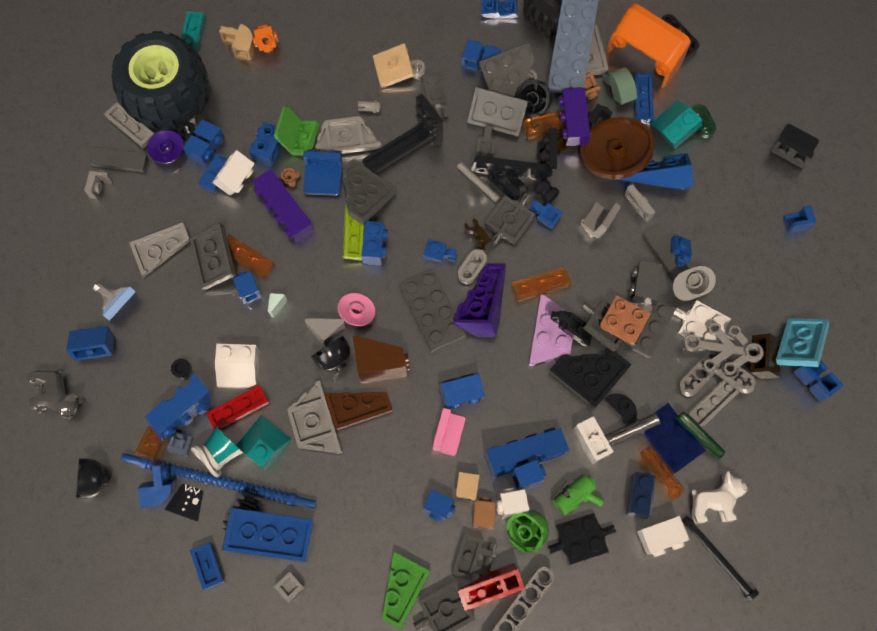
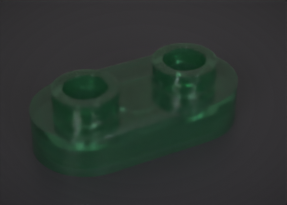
M697 104L692 107V110L697 115H700L702 126L696 132L701 138H711L716 131V124L707 107Z

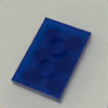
M667 403L655 412L661 424L645 430V433L642 435L674 475L706 450L677 420L678 414Z

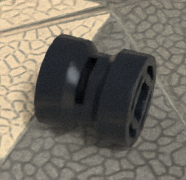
M544 179L536 187L534 193L542 196L543 201L550 204L556 199L560 191L556 187H552L550 181Z

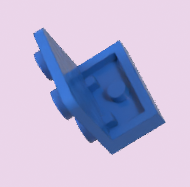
M304 151V193L309 195L338 196L340 194L343 164L341 153L336 151Z

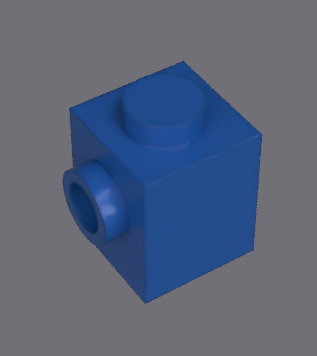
M431 490L423 511L429 513L430 518L440 522L441 519L446 521L447 516L451 518L456 506L453 505L454 499Z

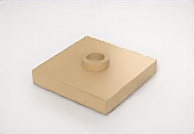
M405 43L373 55L379 83L382 88L415 76Z

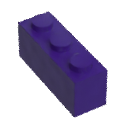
M585 88L563 89L562 95L558 98L559 107H562L560 122L564 124L562 139H565L566 146L588 145L590 130Z

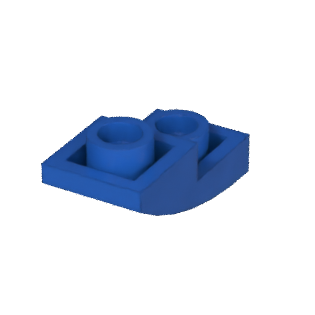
M481 0L482 17L494 19L518 18L517 0L500 2L499 0Z

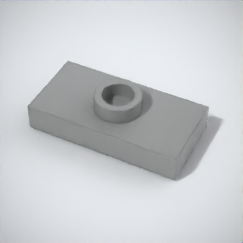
M633 184L628 186L624 197L647 223L653 218L655 214L654 209L649 205L647 198L641 195Z

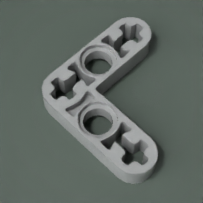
M709 351L681 380L679 390L686 397L694 396L716 374L741 393L748 394L754 390L756 380L741 367L736 369L734 375H726L724 373L725 364L733 362L729 358L718 364L713 372H706L707 375L705 377H698L696 371L704 370V362L720 354L717 351ZM692 380H694L695 382L692 384V389L688 388L686 390L685 384L689 386L692 383ZM749 381V385H745V387L742 385L743 382Z

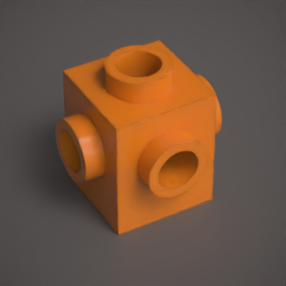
M270 23L253 27L255 36L252 37L254 46L264 53L273 51L278 37L276 31H272Z

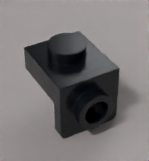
M597 104L592 112H588L589 129L596 124L598 119H610L613 112L608 107Z

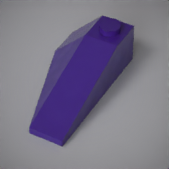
M487 263L476 279L477 283L474 288L468 291L467 298L458 306L454 325L477 337H496L501 314L506 271L505 263Z

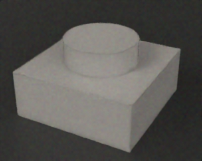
M291 572L287 573L274 586L287 602H290L304 588Z

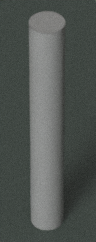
M460 162L457 165V168L494 202L497 203L501 197L465 164Z

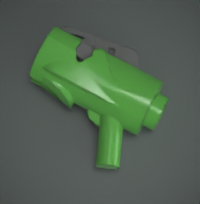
M582 474L576 480L568 479L553 496L552 502L565 516L572 510L580 507L579 504L581 502L591 501L601 507L604 499L593 494L596 490L595 480L590 475L585 476Z

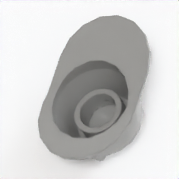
M706 266L690 268L676 276L673 282V292L678 299L684 301L706 295L714 288L716 276Z

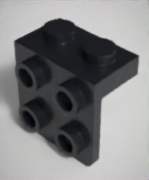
M787 124L771 152L803 169L813 157V152L819 140L801 129Z

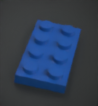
M230 507L222 550L306 562L313 520Z

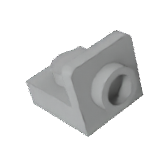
M89 171L84 191L90 199H97L98 194L102 191V183L112 184L113 180L105 171Z

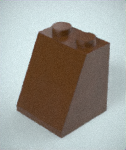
M352 336L361 384L407 377V370H410L408 353L404 354L403 347L360 336Z

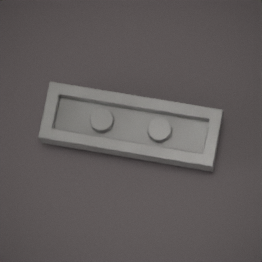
M115 103L104 113L109 121L142 149L147 146L150 138L154 135L145 125L129 116L118 103Z

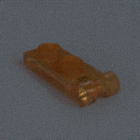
M562 111L524 120L523 126L527 130V139L531 140L543 135L548 131L549 127H557V132L562 131V128H564V124L560 122V112Z
M651 446L645 448L640 452L643 463L647 467H651L655 472L656 479L660 483H664L669 489L668 495L670 498H679L684 493L681 483Z

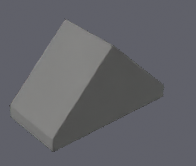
M305 318L307 328L325 346L346 329L343 319Z

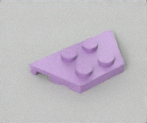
M542 294L539 301L529 366H534L544 361H552L561 356H570L573 338L559 329L558 323L550 319L552 311L566 310Z

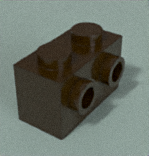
M771 333L752 335V343H757L762 347L763 357L758 362H751L750 373L761 379L780 378V365H777L776 357L781 340ZM751 351V356H755L756 352Z

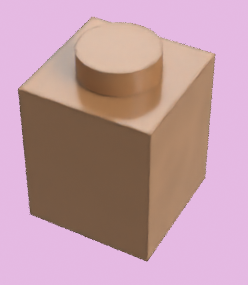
M479 498V501H475L473 528H494L496 502H491L492 499Z

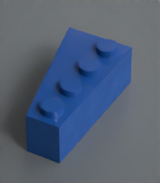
M552 427L544 430L542 434L537 435L534 433L526 436L525 439L513 440L504 445L489 448L486 450L484 457L491 477L495 479L512 473L516 467L535 460L539 464L566 455L570 450L562 429Z

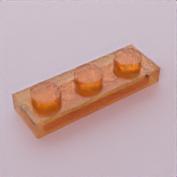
M229 234L227 240L232 260L265 280L275 267L274 262Z
M566 267L513 282L512 288L517 302H521L541 294L544 295L570 287L572 282Z

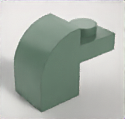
M626 67L611 69L608 73L602 75L603 82L611 86L615 101L622 105L637 99L634 79Z

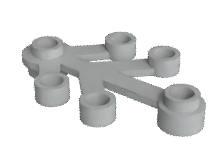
M716 322L709 325L708 331L711 335L716 336L722 344L701 341L694 334L688 335L684 342L685 348L691 352L698 349L721 352L714 358L704 362L703 368L706 372H713L718 364L733 354L741 356L734 362L725 364L724 373L726 375H733L736 369L747 361L758 362L763 357L762 347L757 343H750L737 325L731 326L728 334L731 338H736L742 347L735 346L721 330L720 324ZM711 327H717L718 331H712ZM736 329L738 334H733L731 330ZM694 342L696 346L691 347L688 343ZM749 351H755L756 355L751 356ZM706 364H713V368H707ZM731 366L734 370L730 372L726 367Z

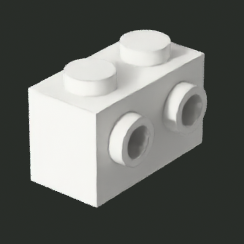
M236 150L230 155L212 183L228 195H232L235 192L239 193L244 186L242 184L243 180L250 177L253 172L251 168L255 163Z
M515 488L505 489L500 494L498 500H496L497 515L501 514L502 519L511 518L514 514L529 511L525 489L516 491Z
M680 516L637 532L646 555L653 554L654 557L665 554V549L672 547L673 550L685 546L684 542L689 540Z

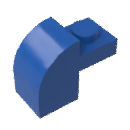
M165 460L156 461L151 466L153 481L143 482L138 487L140 508L155 507L162 504L174 490L175 479L167 480L169 478V468L165 466Z

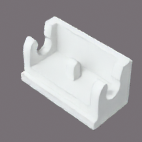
M594 416L577 424L572 429L591 465L613 453Z

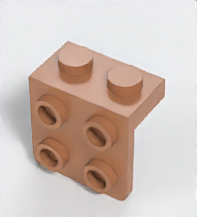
M616 295L600 327L633 345L637 341L651 313Z

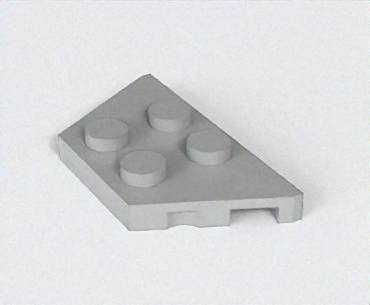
M360 116L324 120L321 127L322 131L317 137L314 150L319 152L336 151L337 153L346 154L381 148V143L374 137L370 128L365 125L364 120Z
M317 381L307 393L305 392L296 403H293L287 409L297 446L300 449L341 454L342 450L321 382Z

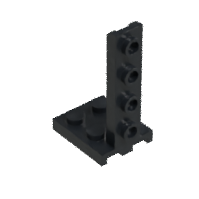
M423 94L416 97L415 106L416 119L420 124L362 160L364 166L371 170L372 173L377 174L431 139L436 145L443 142V119Z
M549 127L548 131L543 134L541 142H538L537 153H539L537 163L475 156L470 170L478 173L490 172L496 175L506 174L513 177H530L534 180L539 179V183H541L547 177L552 176V169H557V127Z

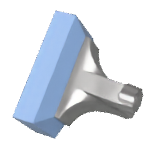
M98 282L94 285L93 289L102 296L103 317L110 321L136 291L131 287L109 290Z

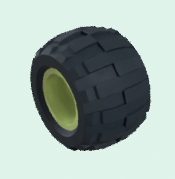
M162 31L139 34L135 36L136 38L129 42L127 41L121 46L122 50L114 57L111 75L113 91L126 113L137 122H141L143 125L145 124L147 127L156 130L161 128L168 130L178 129V126L183 123H189L193 116L200 114L204 108L209 90L207 70L196 50L179 36L172 33L165 34Z

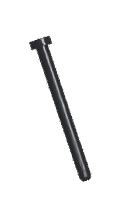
M686 516L682 519L684 525L746 594L744 598L748 602L753 600L759 594L756 588L752 589L689 517Z

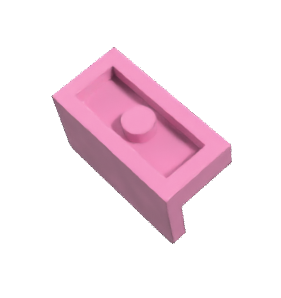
M443 408L433 443V450L456 455L466 418L451 414V410Z

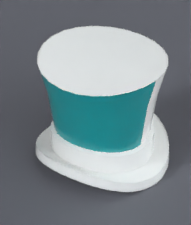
M218 427L215 428L203 445L200 447L195 445L191 448L193 454L204 463L215 477H219L222 474L221 468L224 467V464L242 454L241 450Z

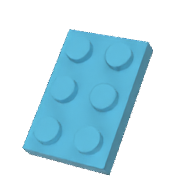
M788 318L776 357L777 365L819 367L829 329V320Z

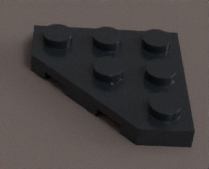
M617 352L581 354V356L566 355L558 359L549 370V373L595 409L632 364Z

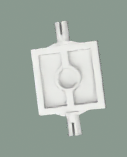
M698 300L695 301L687 313L677 307L673 314L683 319L682 326L677 334L684 338L694 334L701 341L719 343L720 341L716 336L709 333V325L716 322L720 324L721 330L726 333V327L731 318ZM714 326L711 327V330L716 332L718 328ZM725 334L730 339V341L734 343L735 338H731L729 335Z

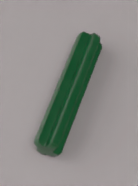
M686 412L678 415L677 420L716 458L720 459L725 455V450Z

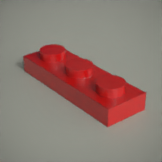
M258 385L206 414L214 430L216 427L222 429L269 404V401L261 386Z

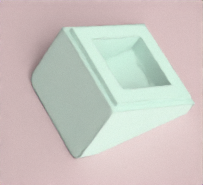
M270 294L268 312L271 317L274 318L286 304L287 298L284 294Z

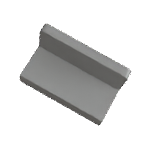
M596 202L581 223V226L599 239L609 228L621 206L615 202L609 210H606Z

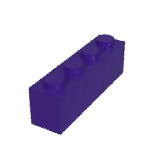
M271 169L253 180L255 186L253 191L258 198L262 197L264 199V206L268 211H273L275 221L278 225L282 224L285 227L283 231L289 239L293 238L297 243L314 231L311 221Z

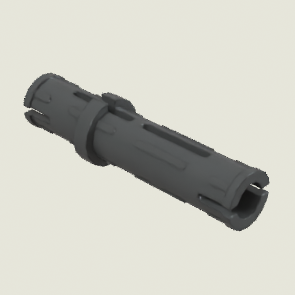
M654 412L640 420L637 418L634 420L635 422L604 436L611 446L638 433L644 434L645 430L661 424L656 413Z

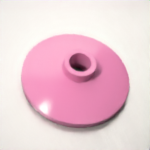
M350 293L343 296L337 308L340 317L348 324L354 326L369 324L374 319L376 313L373 302L368 297L358 293Z

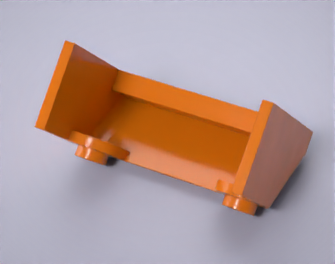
M631 4L612 33L607 52L610 53L615 46L623 48L627 43L656 61L655 69L659 75L665 77L661 86L665 88L680 69L691 41L686 34L638 4Z

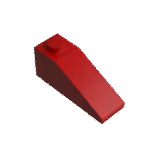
M515 563L482 576L458 589L466 611L524 590L525 588L519 570Z

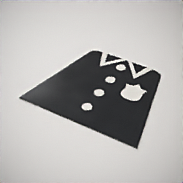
M181 484L164 510L198 522L203 491L186 484Z

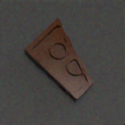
M324 392L336 431L393 412L386 392Z

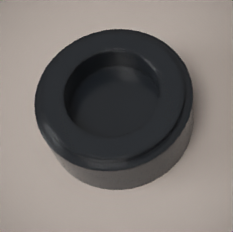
M177 359L171 365V373L178 379H185L192 372L191 364L185 359Z

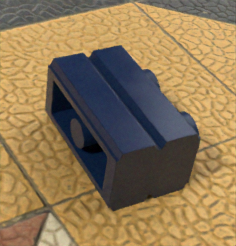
M635 472L631 475L626 515L645 519L651 517L655 475Z

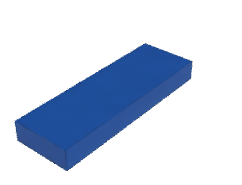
M634 73L633 79L637 91V99H634L635 119L642 123H652L654 121L652 73Z

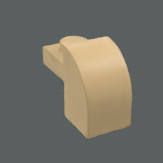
M242 24L239 25L238 30L233 27L221 26L219 33L222 41L232 44L234 56L252 61L255 46L249 28Z

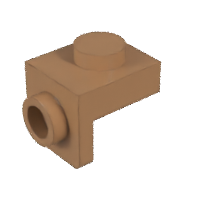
M592 72L586 74L584 82L585 94L588 100L596 98L601 90Z

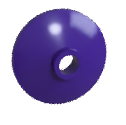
M164 130L150 138L147 144V151L155 162L167 164L174 162L181 156L184 143L176 132Z

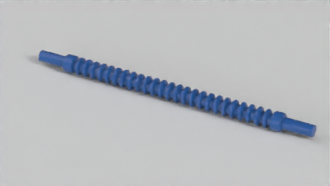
M123 453L121 456V461L140 465V468L143 469L149 468V470H152L151 466L156 462L155 458L151 460L147 456L138 457ZM165 461V466H168L169 473L172 476L176 474L177 477L182 476L183 479L187 477L188 480H191L193 478V481L198 480L199 483L204 481V484H207L209 482L211 486L213 484L216 487L220 485L221 488L225 486L227 490L232 488V491L237 489V492L244 491L248 492L249 495L253 493L255 497L257 495L260 498L265 496V499L270 498L271 501L276 499V502H279L281 500L282 503L287 502L291 506L297 504L313 509L316 506L315 500L299 497L296 493L290 492L287 494V491L282 493V490L276 491L275 488L271 490L270 487L266 489L264 485L262 487L259 484L254 486V483L249 485L248 481L243 483V480H240L238 482L237 479L232 480L231 477L229 479L226 476L221 478V475L215 477L210 475V472L205 474L203 470L199 472V469L194 471V468L188 469L187 466L183 468L182 465L178 467L177 464L172 465L171 462L167 464Z

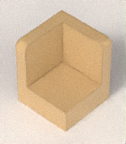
M459 472L456 497L472 499L471 501L475 502L479 475Z

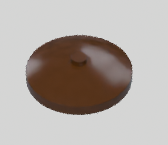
M615 117L597 123L589 129L590 139L588 145L580 146V153L585 167L592 174L605 179H623L637 174L649 164L655 149L654 138L650 129L644 123L628 117Z

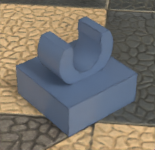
M175 433L170 439L167 452L188 457L194 438Z

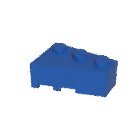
M195 374L190 377L192 381L183 389L179 386L175 390L177 394L168 401L164 399L145 416L147 424L161 441L164 438L172 437L181 426L189 425L198 414L202 415L209 410L211 406L209 390Z

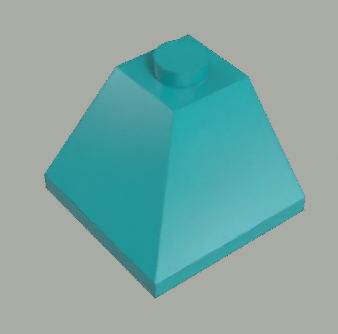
M261 415L236 446L266 471L292 439Z

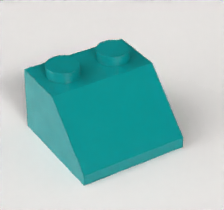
M677 100L650 125L675 150L702 126V119L688 105Z

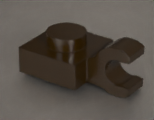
M475 218L472 220V223L475 225L471 228L467 223L464 224L465 231L475 235L474 241L479 248L482 247L484 251L491 248L492 240L482 226H479Z

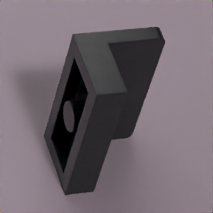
M489 172L488 179L504 195L512 200L517 201L529 189L518 177L506 174L496 175Z

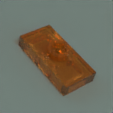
M148 425L134 452L135 456L154 462L166 438L161 441Z

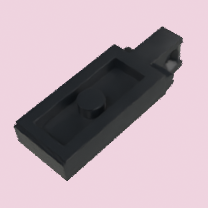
M552 311L550 319L559 324V329L584 347L590 346L592 335L583 329L586 324L585 321L572 312Z

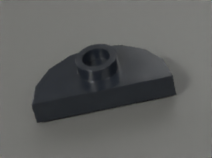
M616 393L603 398V401L627 425L635 422L634 420L637 419V409L629 397Z

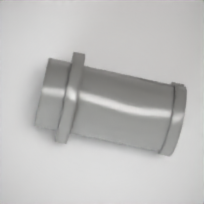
M374 99V101L358 100V112L366 111L374 112V114L380 112L381 105L377 99Z

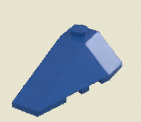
M688 153L667 156L661 162L651 160L637 174L617 179L681 190L694 186L692 164Z

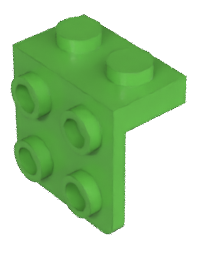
M284 106L274 132V137L292 156H303L304 151L313 149L320 124L317 120L301 121L288 106Z

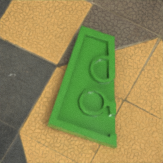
M394 552L382 619L401 629L430 571Z

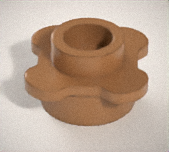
M284 168L279 180L282 184L294 187L297 178L300 177V173L292 168Z

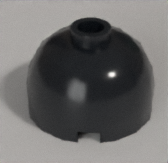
M539 80L525 82L518 88L515 96L529 100L525 115L529 117H537L544 114L550 108L553 100L550 87L545 82Z
M341 336L336 341L313 354L311 358L320 369L324 371L335 369L338 372L346 367L345 362L350 357V347L345 337Z
M79 458L76 499H90L102 491L103 485H107L108 473H104L100 462L94 459Z

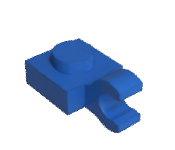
M533 200L528 209L535 214H539L537 220L550 229H553L563 215V212L551 204L547 203L544 207L536 200Z
M674 235L671 238L672 254L677 256L676 265L684 268V262L691 261V240Z
M428 239L423 258L439 263L442 262L443 258L455 262L457 250L446 249L445 243Z

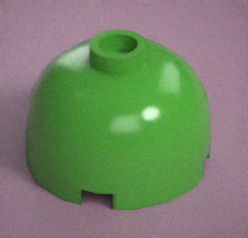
M531 509L528 512L512 515L506 527L511 536L509 538L510 542L516 549L526 553L529 551L535 552L540 549L547 541L549 535V525L546 518L541 513Z

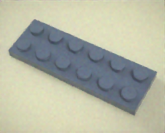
M562 0L547 84L551 91L562 93L563 89L584 88L599 0Z

